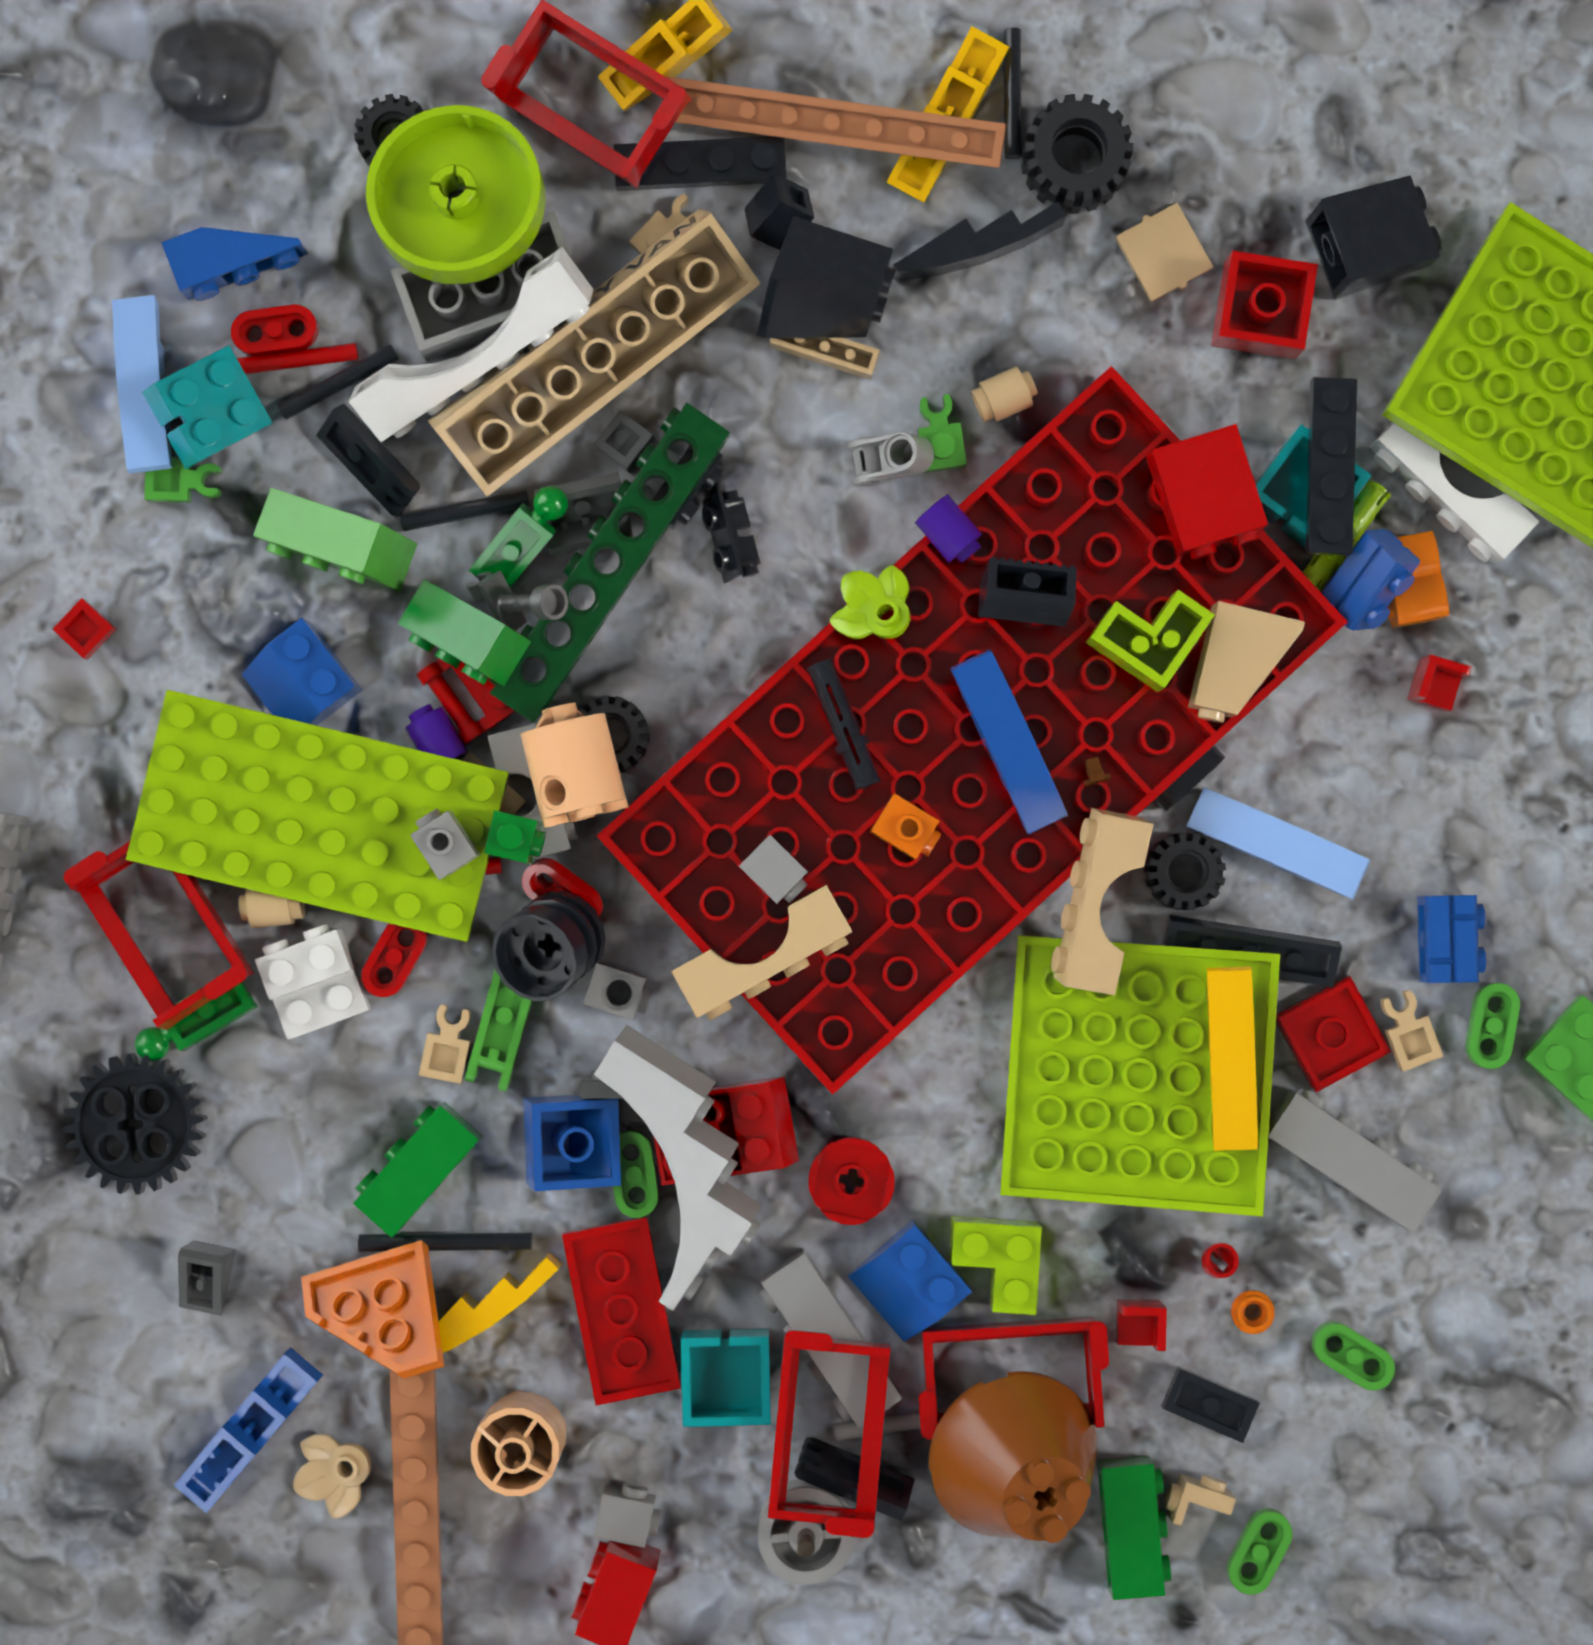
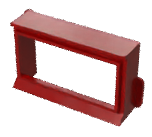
M540 0L512 47L509 45L501 46L481 77L482 85L500 102L636 189H638L642 174L687 103L692 101L683 87L661 75L544 0ZM553 30L663 99V102L652 118V122L629 158L624 157L518 89L519 84Z
M129 841L108 855L101 851L92 853L67 869L63 878L71 890L81 894L157 1016L153 1019L156 1027L168 1030L203 1005L245 981L248 976L255 974L195 877L172 871L232 968L174 1006L171 998L100 887L101 884L135 863L126 860Z
M1093 1317L928 1327L921 1331L925 1390L918 1397L922 1436L926 1439H932L936 1427L945 1413H938L933 1343L1083 1334L1088 1402L1083 1403L1093 1419L1094 1426L1096 1428L1105 1427L1101 1370L1106 1369L1109 1365L1106 1325L1101 1321L1095 1320Z
M790 1330L785 1334L768 1518L825 1524L827 1532L832 1535L860 1538L872 1536L875 1527L891 1343L832 1339L827 1333ZM800 1349L870 1356L856 1508L786 1501Z

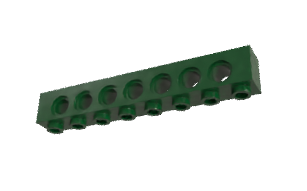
M687 402L681 411L674 407L660 427L666 433L657 447L650 443L636 462V465L641 470L632 483L626 479L623 481L611 500L617 506L609 518L606 519L603 516L598 518L587 535V538L592 540V543L584 555L576 552L562 573L568 577L562 586L568 596V609L565 615L557 620L540 619L535 627L527 624L520 635L530 640L531 643L506 685L502 686L492 679L489 680V682L495 685L490 692L491 695L533 723H537L542 716V710L548 707L671 525L670 522L730 438V432ZM685 442L691 446L693 456L689 462L678 465L668 458V450L674 443ZM652 478L663 479L669 486L666 497L659 501L649 500L643 492L648 480ZM628 514H637L644 520L643 531L636 537H626L619 530L621 519ZM603 550H613L619 556L618 568L609 574L599 572L595 566L596 556ZM579 586H589L595 593L593 605L586 610H578L571 603V594ZM557 621L565 622L570 628V638L562 646L551 645L546 636L548 627ZM532 657L540 658L546 666L545 676L535 683L527 681L522 673L523 664Z

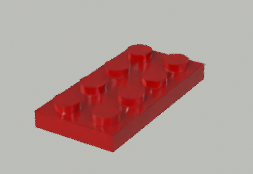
M648 1215L641 1218H632L562 1233L595 1405L598 1406L681 1389L682 1384L667 1309L665 1305L659 1302L663 1290Z

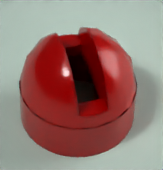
M1217 1243L1208 1246L1204 1250L1201 1263L1206 1274L1213 1278L1221 1279L1230 1277L1236 1272L1239 1258L1232 1246L1226 1243ZM1211 1254L1226 1266L1223 1271L1210 1260Z

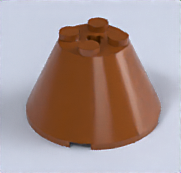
M1015 1371L1008 1372L1007 1377L996 1379L986 1384L981 1381L966 1390L951 1404L936 1427L928 1459L935 1494L943 1508L956 1522L978 1534L990 1537L1058 1543L1066 1537L1067 1532L1080 1520L1091 1495L1090 1487L1097 1456L1096 1429L1083 1401L1072 1389L1053 1377L1036 1372Z

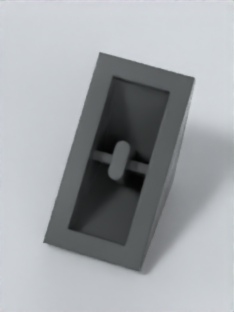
M195 1240L180 1248L178 1253L179 1307L222 1315L236 1249Z

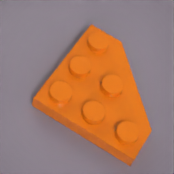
M422 1240L301 1277L305 1317L314 1324L403 1379L445 1367L429 1249Z

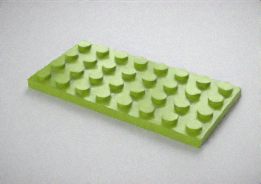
M167 689L126 860L469 942L490 857L489 854L484 853L494 810L501 811L510 772ZM437 808L441 814L447 811L454 812L481 854L441 880L437 878L410 836L419 830L415 822Z

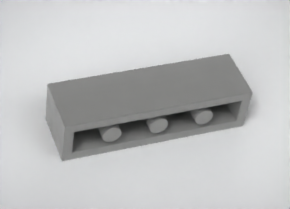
M1306 1089L1303 1090L1301 1095L1288 1090L1269 1119L1268 1138L1404 1229L1415 1233L1442 1189L1431 1183L1435 1175L1414 1161L1407 1167L1395 1159L1399 1152L1397 1149L1378 1137L1371 1143L1359 1135L1363 1128L1342 1113L1335 1119L1323 1111L1327 1103Z
M804 1248L761 1277V1284L764 1289L759 1294L773 1314L778 1310L781 1312L788 1323L783 1328L785 1333L790 1330L829 1334L832 1339L867 1342ZM806 1350L813 1360L807 1365L818 1383L823 1386L828 1382L837 1395L832 1402L843 1420L848 1422L853 1419L858 1428L864 1426L870 1356ZM889 1373L885 1411L902 1400L901 1391Z

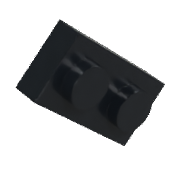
M1177 1366L1161 1407L1164 1410L1244 1443L1260 1402Z

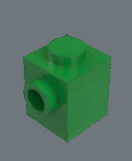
M494 810L484 853L532 864L534 856L540 858L544 847L546 832L540 831L542 822Z

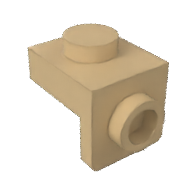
M1180 1473L1177 1484L1171 1483L1167 1490L1164 1508L1168 1509L1167 1515L1171 1522L1181 1526L1189 1502L1231 1516L1236 1498L1229 1489H1226L1227 1482L1219 1478L1202 1474L1201 1480Z

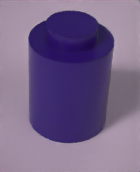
M948 494L933 504L915 521L918 528L948 563L957 558L962 564L981 548L976 540L981 537L982 533Z
M428 704L408 716L411 723L405 727V730L417 750L457 760L468 753L466 746L443 707L433 709L431 704Z

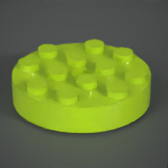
M449 105L436 107L414 115L401 123L386 137L378 148L371 162L366 182V202L370 219L387 251L401 266L411 273L438 283L468 284L490 278L514 264L533 243L539 232L545 212L546 195L544 180L536 156L526 138L506 119L491 111L473 106ZM464 190L460 196L452 198L450 202L448 195L451 192Z

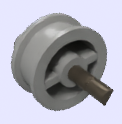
M799 1479L788 1482L786 1501L849 1508L846 1500L841 1496ZM769 1497L766 1499L758 1520V1546L763 1560L771 1571L790 1583L812 1585L832 1578L844 1567L851 1555L854 1537L832 1535L827 1532L825 1524L768 1518Z

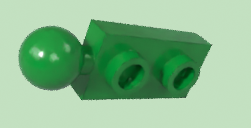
M555 486L541 488L533 500L534 511L522 503L468 571L474 576L483 572H491L493 574L496 571H501L508 586L511 587L556 532V529L549 525L547 521L560 519L566 513L568 499L564 491Z
M242 982L219 998L203 1005L168 1030L157 1027L143 1029L136 1036L135 1050L141 1058L146 1055L149 1056L151 1061H158L168 1053L170 1043L174 1041L178 1050L184 1052L258 1006L246 985Z

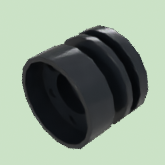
M566 891L546 892L506 920L494 935L491 951L494 968L502 982L518 996L532 1001H550L564 994L580 978L584 977L587 972L591 971L601 959L606 942L603 922L594 907L580 896Z

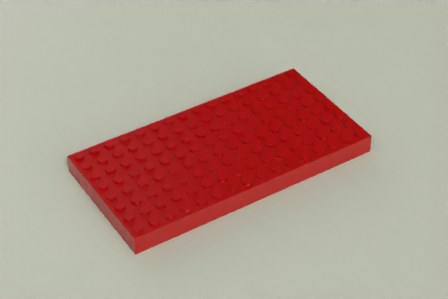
M1112 366L958 505L982 533L981 537L976 540L981 546L976 553L962 564L957 558L948 563L930 540L924 536L893 564L906 576L910 588L905 601L910 610V622L902 635L892 639H885L871 634L861 639H853L839 633L829 623L630 804L629 808H626L597 835L598 839L703 953L712 949L722 958L734 963H756L775 953L782 945L788 932V906L826 885L828 886L853 931L845 936L849 944L825 956L822 949L806 957L810 964L808 967L788 978L783 971L768 978L771 985L770 988L750 999L747 998L744 992L741 995L832 1095L1070 878L1074 863L1080 861L1083 844L1080 843V830L1084 819L1090 817L1091 808L1137 816L1348 623L1263 529L1257 532L1259 539L1244 545L1233 547L1232 540L1216 544L1217 552L1202 558L1192 560L1190 553L1177 556L1146 456L1153 449L1181 440ZM993 556L997 560L1003 557L1006 561L1012 558L1015 562L1021 559L1024 563L1028 560L1032 564L1038 561L1041 565L1047 562L1050 566L1056 563L1059 567L1064 564L1067 568L1073 565L1077 569L1076 602L1066 627L979 617L980 581L989 559ZM1177 590H1180L1210 612L1212 605L1221 601L1304 621L1305 624L1301 634L1238 715L1231 718L1225 717L1223 723L1198 718L1199 710L1188 708L1206 629L1167 686L1161 691L1156 692L1085 643L1114 602H1119L1140 618L1152 624L1170 596ZM891 610L881 616V620L890 619L894 611ZM989 649L992 651L1011 689L1068 816L1030 834L1026 832L1011 797L1003 786L988 749L980 738L950 670L951 667ZM831 658L846 696L849 699L862 735L867 734L870 743L866 746L877 774L881 778L880 782L855 791L854 783L842 755L837 756L834 747L838 744L823 711L811 676L807 672L808 667ZM828 686L827 689L829 691V694L831 696L840 721H842L843 716L838 707L832 689L830 686ZM845 729V734L850 743L853 754L856 758L857 763L860 764L861 761L854 747L848 729ZM1098 757L1102 771L1104 770L1105 775L1110 774L1111 779L1085 787L1084 780H1088L1085 760ZM894 793L940 821L935 830L941 833V836L928 856L920 853L917 859L914 860L870 833ZM769 835L808 871L802 878L808 885L790 904L784 898L778 903L774 902L739 867Z

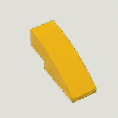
M689 0L668 20L660 19L625 52L665 77H676L717 45L733 29L711 0ZM610 65L597 76L624 111L652 94L651 91Z

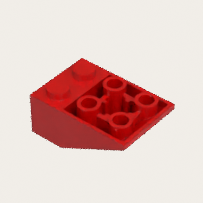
M785 1076L735 1083L711 1089L707 1096L715 1101L703 1118V1121L739 1143L731 1157L738 1164L730 1176L784 1169L799 1161ZM654 1138L661 1185L675 1184L663 1150Z

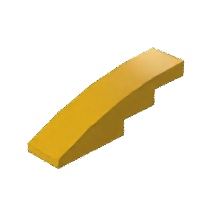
M971 26L955 59L947 68L930 103L926 105L923 112L972 119L1010 46ZM901 154L887 183L925 203L948 161Z
M1251 966L1207 968L1213 1150H1258Z
M549 1252L521 1283L507 1272L479 1303L470 1294L465 1292L438 1321L443 1353L487 1330L524 1303L559 1270L563 1263Z

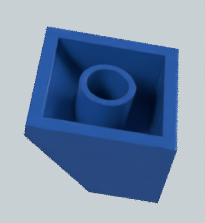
M300 618L269 642L242 673V676L272 715L313 725H319L363 691L312 623L304 618Z
M574 1095L523 1098L526 1184L534 1192L621 1186L618 1099H584L581 1096Z
M913 1219L847 1275L903 1342L939 1321L972 1292L965 1279Z

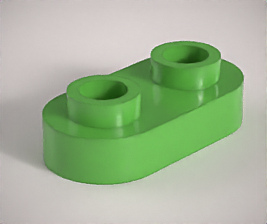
M1485 984L1477 990L1473 998L1465 1051L1470 1061L1482 1068H1499L1508 1062L1512 1054L1520 1011V999L1516 991L1506 984ZM1493 996L1498 997L1501 1003L1500 1008L1496 1012H1491L1488 1008V1001ZM1488 1038L1493 1043V1049L1489 1054L1485 1055L1481 1052L1480 1044L1484 1039Z
M627 1130L619 1133L621 1186H613L616 1205L623 1214L632 1218H641L654 1210L659 1199L653 1148L646 1135L636 1130ZM627 1144L636 1145L639 1149V1156L635 1159L626 1158L623 1153L624 1146ZM633 1187H641L645 1191L646 1196L643 1201L635 1202L630 1198L629 1192Z
M1337 1321L1325 1322L1315 1330L1311 1342L1313 1352L1320 1361L1367 1390L1376 1391L1383 1389L1392 1381L1395 1374L1394 1361L1391 1355L1380 1346ZM1331 1336H1338L1340 1339L1339 1346L1334 1350H1328L1326 1347L1327 1339ZM1368 1359H1375L1377 1364L1375 1370L1371 1373H1365L1363 1370L1364 1362Z
M1263 1508L1254 1512L1247 1521L1227 1561L1226 1571L1229 1580L1238 1591L1244 1594H1258L1269 1586L1291 1543V1525L1278 1510ZM1266 1523H1272L1275 1526V1530L1270 1536H1262L1260 1533L1262 1526ZM1246 1562H1253L1255 1564V1570L1250 1575H1243L1241 1573V1567Z

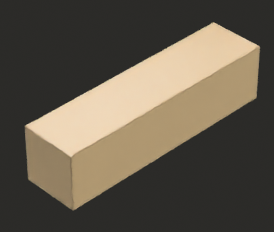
M771 338L769 342L770 348L869 380L872 379L880 353L879 349L845 338Z

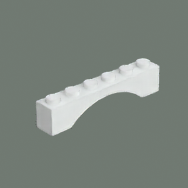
M561 247L527 270L520 295L511 313L501 326L480 345L457 357L437 363L421 365L388 364L355 386L348 402L380 442L391 435L400 438L416 425L415 419L426 412L430 416L437 414L451 401L449 399L450 396L461 389L464 393L473 390L485 379L483 374L495 366L498 370L509 366L519 357L518 351L531 343L533 347L544 343L554 333L553 328L564 320L571 324L584 316L590 309L588 305L590 304L594 289L564 248Z

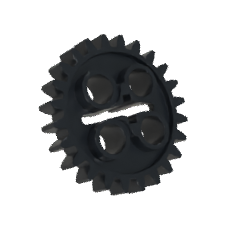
M129 1053L126 1054L123 1066L118 1056L110 1057L108 1061L109 1070L102 1064L94 1065L92 1068L96 1079L87 1075L80 1077L79 1081L86 1090H76L69 1094L73 1100L78 1102L77 1107L66 1108L63 1112L74 1118V1123L63 1127V1131L75 1133L76 1137L75 1140L66 1145V1148L80 1149L81 1154L73 1163L75 1165L85 1162L90 1164L85 1175L87 1179L99 1173L102 1174L101 1188L108 1187L115 1180L117 1181V1193L122 1194L127 1191L130 1183H132L135 1194L139 1195L144 1193L147 1181L151 1189L157 1191L162 1188L161 1176L171 1184L178 1180L175 1167L184 1172L191 1168L190 1163L185 1158L186 1155H200L201 1151L192 1142L193 1140L206 1138L207 1134L196 1129V1124L207 1120L208 1117L207 1115L196 1114L194 1108L204 1102V1098L191 1099L189 1093L197 1084L195 1082L185 1085L180 1083L185 1072L183 1068L176 1070L172 1074L168 1073L170 1067L169 1059L162 1060L154 1067V1061H151L149 1056L144 1055L139 1064L136 1054ZM131 1085H135L137 1089L135 1100H133L130 1092ZM151 1089L159 1090L164 1096V1106L159 1112L152 1110L148 1106L147 1094ZM108 1092H113L120 1098L121 1109L116 1115L109 1113L105 1109L104 1097ZM135 1117L137 1120H142L143 1128L136 1130L135 1127H128V1119ZM154 1132H159L167 1140V1150L163 1155L155 1153L150 1147V1137ZM111 1135L117 1136L123 1142L124 1151L120 1158L110 1155L107 1150V1140ZM136 1141L138 1152L141 1155L140 1162H137L134 1159V1152L136 1151Z

